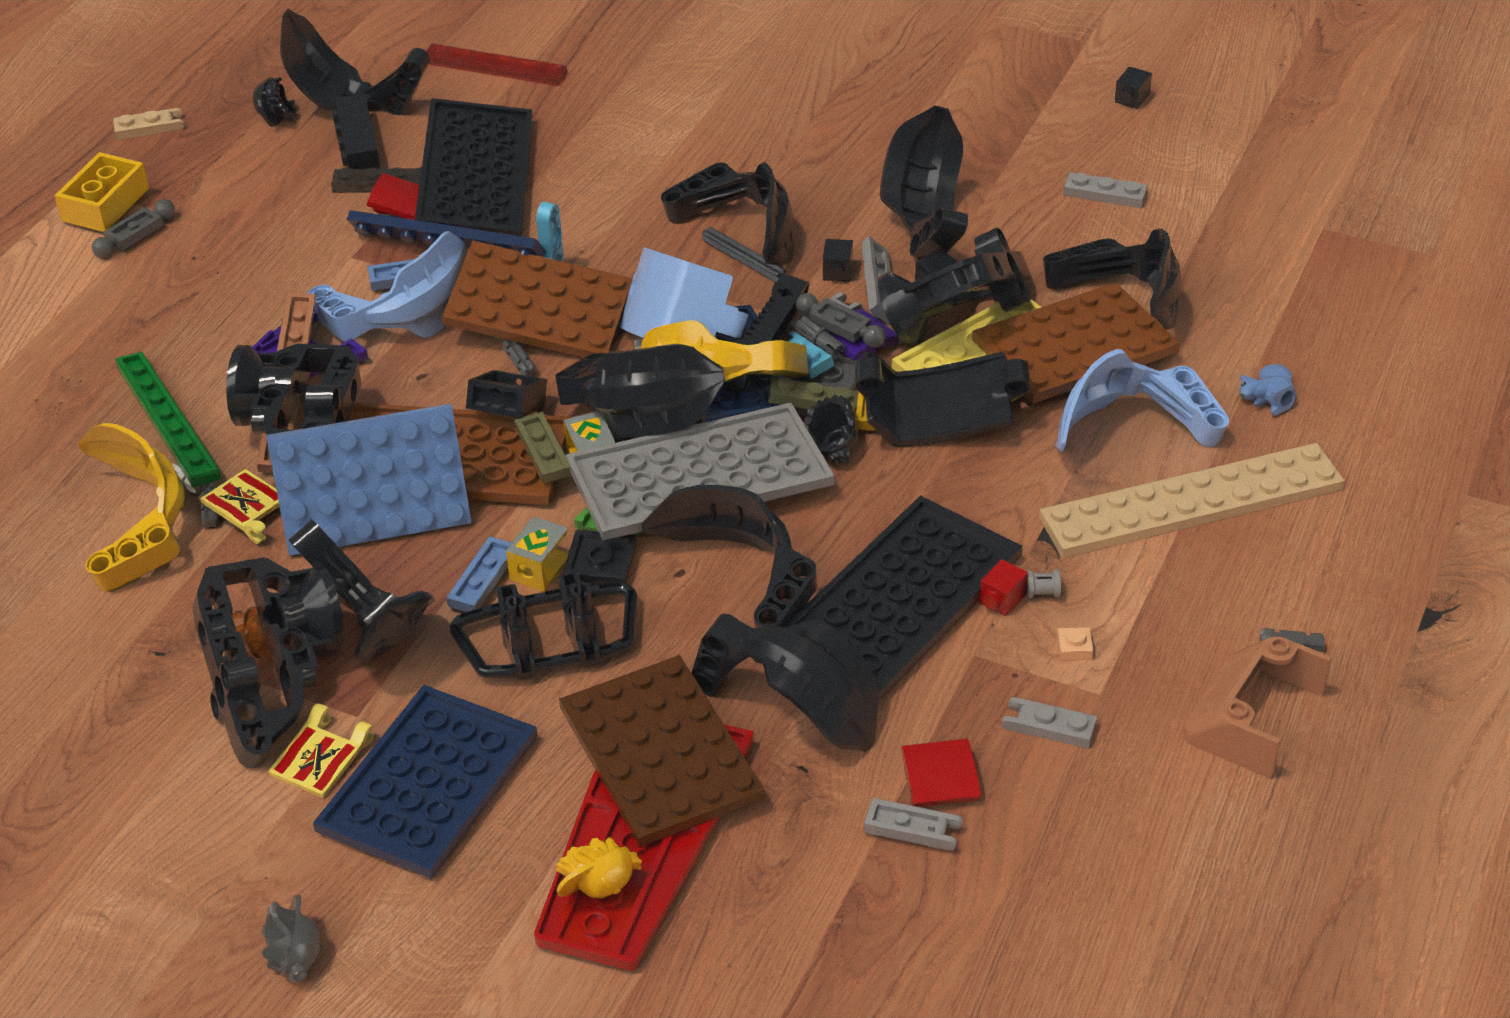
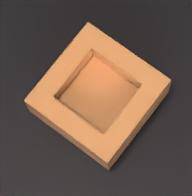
M1090 627L1057 628L1060 661L1093 659Z

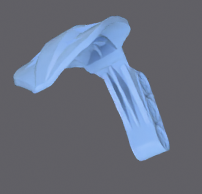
M450 231L442 233L424 253L398 270L389 292L383 293L373 301L339 293L329 285L313 287L307 294H316L315 311L317 312L318 321L342 341L356 339L373 328H405L424 338L431 337L447 326L442 324V316L466 258V246L464 241Z
M1116 349L1104 354L1095 361L1071 390L1060 418L1058 439L1055 446L1062 453L1066 446L1067 433L1075 423L1085 415L1105 408L1122 395L1134 396L1136 393H1146L1182 422L1194 438L1206 447H1215L1220 443L1229 424V418L1192 368L1182 365L1157 371L1132 362L1125 351Z

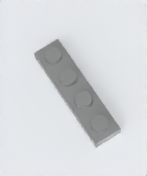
M868 236L861 242L869 303L868 308L875 318L882 319L890 325L878 291V278L882 274L891 272L889 253L885 247Z

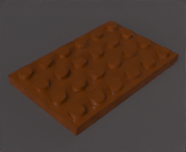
M680 655L559 698L560 709L639 847L765 799V789Z

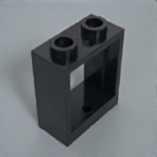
M491 370L468 380L466 409L516 418L525 417L545 407L548 379ZM517 379L522 381L521 385L517 384Z

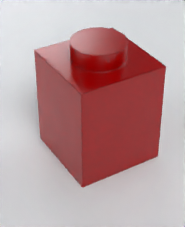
M1001 559L980 581L979 603L988 609L1006 616L1027 595L1028 572Z

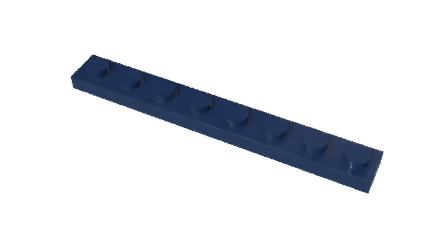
M353 210L349 211L347 221L354 227V231L363 236L374 234L391 240L393 237L408 243L418 241L431 246L442 233L450 231L464 241L466 249L470 248L473 240L520 251V254L526 256L532 254L545 257L546 254L545 249L534 238Z

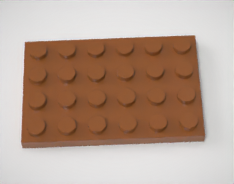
M472 240L443 313L442 324L583 358L591 354L608 353L611 350L633 278L529 254L526 256L520 254V251Z
M1116 282L972 331V340L986 355L1003 352L1007 356V361L1011 359L1028 361L1031 389L1024 395L1032 404L1071 391L1095 361L1113 350L1122 349L1132 362L1144 365L1178 353L1180 343Z

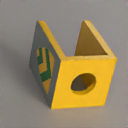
M596 412L563 420L566 449L569 454L615 443L607 423Z
M537 517L531 518L506 550L509 580L545 592L566 564L569 553L558 550L556 547L566 536L567 528Z

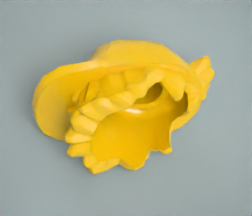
M610 837L606 839V843L598 838H592L589 846L571 847L567 851V856L560 858L559 862L556 863L557 872L566 876L557 887L559 897H564L578 890H581L593 899H603L612 894L617 895L620 893V889L629 881L632 870L641 869L642 860L638 858L637 852H630L627 847H619Z

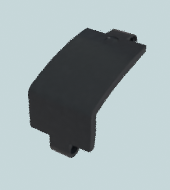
M871 351L863 353V357L855 362L856 389L866 398L867 422L891 445L896 447L950 441L1010 425L1013 423L1011 400L1028 393L1031 389L1028 361L1022 359L1007 361V356L1003 352L931 368L899 372L894 371L882 358Z

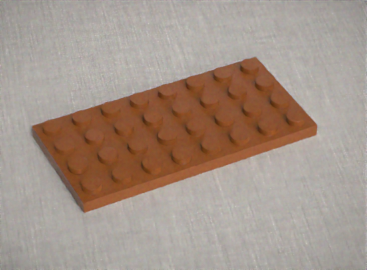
M356 402L348 421L428 407ZM453 409L468 500L535 505L550 504L556 481L543 484L515 429L514 420L518 418L476 410ZM544 415L564 452L566 440L563 420L570 417Z

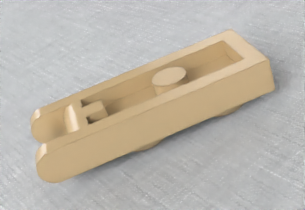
M179 108L161 111L151 110L142 114H126L113 118L116 140L182 130L184 128V122L180 119L182 117V110Z

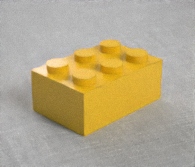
M99 152L54 196L61 221L104 232L111 228L149 189L142 162Z

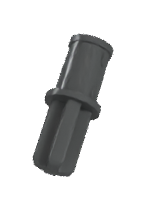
M806 316L797 321L796 330L808 338L811 343L831 355L834 360L842 356L837 349L844 352L845 345L831 336L826 327L821 328Z

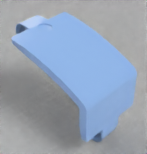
M644 247L630 285L619 327L644 338L645 334L653 328L694 320L705 325L714 336L716 332L741 339L749 314L738 311L739 308L725 304L733 280L731 275Z

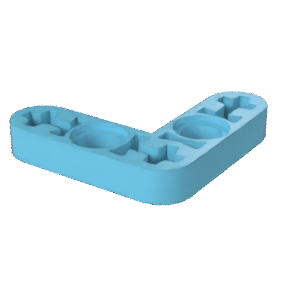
M544 201L538 207L536 215L538 242L546 251L545 258L563 262L564 251L560 209L557 204Z

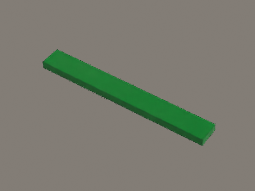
M143 352L115 358L116 368L190 485L195 487L220 480V470Z

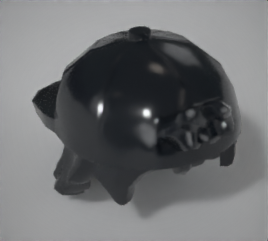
M281 77L267 78L253 92L254 108L270 127H276L283 118L293 121V114L297 112L296 107H293L295 101H287L284 85L279 82L282 80Z
M837 395L831 398L825 396L823 401H817V406H812L811 409L807 410V416L804 417L806 428L821 454L828 457L835 464H838L839 461L848 463L851 456L850 451L856 445L859 437L853 404L844 399L843 396H839V398Z

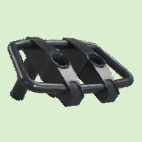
M577 572L559 575L560 589L524 596L518 593L515 584L496 587L498 603L457 615L450 623V633L475 672L484 678H509L517 676V679L537 676L539 671L579 663L582 667L601 663L600 659L611 657L633 646L638 599L636 590L629 584L620 582L590 585L587 582L581 581ZM623 595L625 597L622 638L609 644L598 646L591 598ZM562 601L565 629L570 637L574 651L534 659L530 623L526 608ZM500 615L503 645L507 649L511 664L486 665L462 628L465 625Z

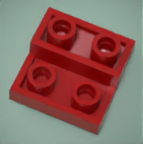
M382 173L367 200L366 206L373 208V211L379 214L386 215L390 213L399 218L415 220L419 184Z
M968 738L901 746L912 806L925 807L981 799L977 770Z

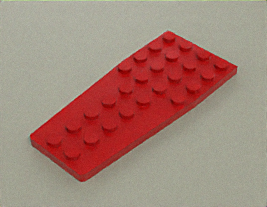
M724 724L746 759L754 741V731ZM595 770L562 857L567 856V851L571 847L589 846L592 838H598L606 843V839L610 837L619 847H627L630 852H637L638 858L642 860L641 869L632 870L629 881L620 889V893L617 895L612 894L603 899H593L581 890L564 897H559L557 887L566 876L556 872L534 931L536 945L543 949L628 971L635 970L721 816L639 847Z

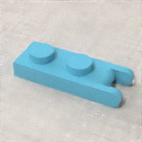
M794 331L787 334L788 342L806 346L809 371L807 377L813 379L834 366L831 355Z

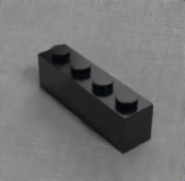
M365 94L334 98L336 108H332L331 111L343 166H348L350 176L381 171L378 149Z

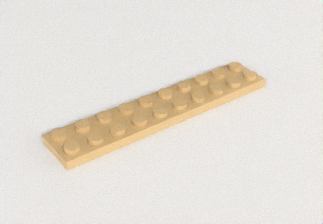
M1313 443L1042 508L1039 511V519L1061 557L1066 558L1340 491L1344 488L1345 480L1318 443Z

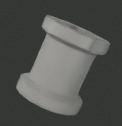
M1027 570L1028 598H1033L1034 595L1052 594L1055 598L1060 597L1061 579L1059 570H1053L1052 573H1033L1032 570Z

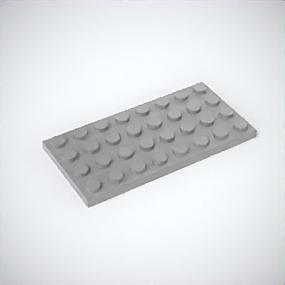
M792 403L691 425L676 432L644 436L566 454L570 473L603 541L643 531L642 522L671 493L682 488L695 485L740 487L756 493L765 502L832 486L835 479L832 470Z

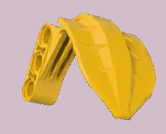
M694 320L672 323L651 329L645 334L640 348L669 344H684L694 347L723 367L725 382L745 374H767L787 378L809 375L805 345L783 340L765 341L754 345H742L718 340L705 325Z
M102 423L92 427L77 442L82 453L94 457L127 475L157 486L156 494L159 498L158 506L113 544L95 552L87 559L85 564L86 570L100 590L111 591L177 557L180 546L173 531V526L181 509L185 508V490L180 477L167 457L150 446L137 433L123 426L111 423Z

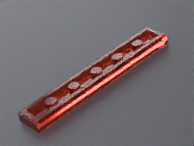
M432 43L426 51L430 56L429 65L559 86L568 73L567 66L446 45Z

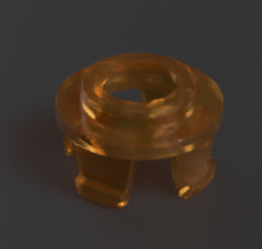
M256 606L248 608L245 613L242 611L232 612L233 619L244 618L243 624L236 626V631L241 632L244 645H247L250 652H247L248 657L254 656L257 659L267 658L270 655V650L261 630Z

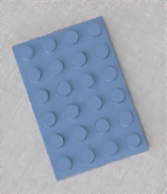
M451 404L266 435L289 556L300 553L288 540L311 519L317 523L338 547L472 523Z

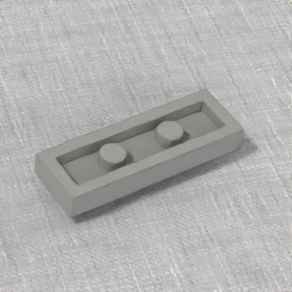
M1070 172L1064 186L1063 196L1142 208L1147 193V184Z

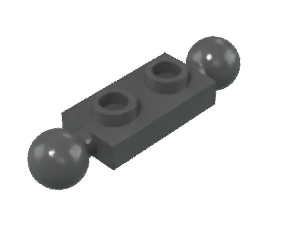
M161 199L156 202L153 211L146 207L138 210L104 231L105 237L96 238L92 243L93 253L99 258H107L113 253L115 246L121 250L132 246L140 239L163 226V220L171 219L175 214L174 204L170 200Z
M803 293L796 300V309L800 314L809 315V319L818 326L826 327L829 331L847 340L856 342L860 337H863L865 344L872 348L881 346L885 341L886 335L882 327L871 325L870 318L828 298L818 304L814 295Z

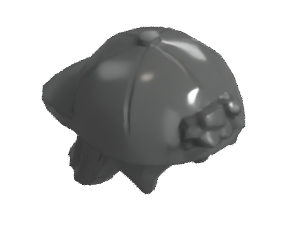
M295 895L289 910L281 907L276 901L272 902L271 906L268 907L266 923L261 931L266 938L267 945L262 951L263 958L269 961L267 968L281 971V976L289 977L291 982L297 981L301 983L307 977L306 971L314 964L318 953H321L322 945L320 944V931L316 922L301 914V895Z

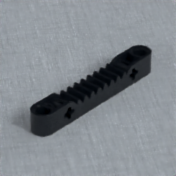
M782 273L772 287V296H770L769 302H766L761 313L759 312L758 318H755L754 324H751L746 335H743V338L735 343L754 345L765 341L780 340L789 327V323L793 321L798 313L796 309L797 298L803 293H808L810 282ZM745 374L725 382L724 385L745 392L757 374Z

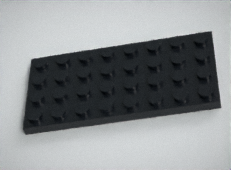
M431 98L415 220L522 237L532 109Z
M920 495L783 627H790L815 619L823 621L839 632L854 646L870 666L877 682L879 702L980 598V581L1001 559L1013 564L1022 555L1023 546Z

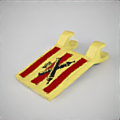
M244 469L201 498L202 504L243 530L255 544H259L266 539V535L262 533L266 526L259 520L280 507L276 488L247 469Z
M318 703L312 708L305 725L269 769L268 773L272 777L325 798L359 752L372 743L374 733L370 732L372 729L371 724L363 721L356 725L350 740L323 730L330 723L331 716L326 713L328 707Z

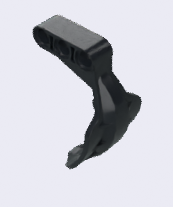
M287 9L282 15L280 36L282 63L291 80L313 103L322 109L331 110L336 108L334 98L364 93L367 105H376L393 115H401L405 112L430 64V56L424 49H411L397 69L372 86L369 82H363L356 68L341 59L326 44L314 26L304 16L290 9Z
M936 105L905 121L894 133L887 149L880 184L881 201L899 215L902 222L911 232L910 254L919 258H924L940 249L947 253L965 234L968 226V215L953 210L957 179L963 157V139L949 109Z
M766 162L759 164L755 172L737 173L726 163H715L662 193L661 200L668 220L672 223L683 222L701 211L744 197L754 200L756 204L764 205L767 208L765 241L762 251L765 263L782 267L791 261L794 250L792 237L794 216L785 187L774 178L773 171Z
M1158 228L1153 230L1144 244L1126 247L1114 239L1107 238L1064 249L1043 257L1045 283L1048 287H1063L1084 280L1127 273L1138 277L1140 281L1148 282L1153 289L1150 300L1151 316L1165 330L1175 327L1177 305L1182 289L1181 270L1172 250L1170 237L1164 229Z
M669 344L635 350L591 354L555 374L560 404L587 405L594 412L601 415L610 429L621 438L658 435L690 427L705 416L725 383L722 366L706 357L694 347L684 344Z
M695 485L682 488L666 497L642 522L643 534H653L671 540H725L744 543L761 551L773 550L775 556L767 592L754 612L755 628L783 627L807 604L817 589L816 564L810 558L792 549L790 536L785 524L776 514L769 511L764 501L754 492L726 485ZM783 599H790V601H785V602H783V601H781V600H783ZM767 622L774 623L772 625H764V623Z
M312 519L288 540L312 567L320 566L328 571L335 584L337 593L347 603L352 605L358 622L363 629L355 655L364 666L374 657L401 645L416 630V624L426 608L435 601V598L429 592L422 590L406 596L396 597L390 592H385L373 586L361 570Z
M723 613L718 616L701 639L691 672L705 695H713L729 672L739 663L751 657L756 663L763 664L768 685L799 708L829 742L840 749L861 751L870 749L875 741L879 695L877 682L867 661L839 632L823 621L815 619L790 627L752 628L730 614Z

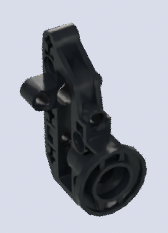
M997 227L974 238L976 247L974 252L976 256L961 260L915 282H910L890 271L878 278L879 297L886 317L899 339L906 346L913 348L921 344L924 339L928 319L957 305L972 302L990 294L993 295L995 302L999 303L1004 312L1011 311L1030 302L1024 281L1032 278V275L1022 252H1011L1000 228Z
M294 344L274 353L256 352L251 345H237L229 361L226 382V397L230 418L235 426H249L251 424L253 432L266 433V435L293 431L282 430V428L287 426L296 406L294 392L301 394L310 373L321 372L325 374L320 385H308L305 395L306 405H303L305 419L300 429L346 422L351 415L361 389L358 358L350 346Z
M262 557L210 566L205 569L193 603V617L213 683L210 695L213 715L217 721L224 720L234 753L239 763L244 767L257 768L265 762L270 747L296 722L304 701L303 689L316 686L315 668L318 667L316 658L337 655L341 650L343 643L341 605L332 577L324 567L319 566L291 572L270 559ZM247 582L250 586L258 611L261 630L268 643L286 700V708L273 711L264 710L259 694L261 683H259L257 664L253 657H248L241 632L236 631L232 618L233 607L227 591V585ZM267 589H274L278 593L269 592ZM285 645H292L297 650H290ZM246 715L251 718V721L241 720L238 716Z

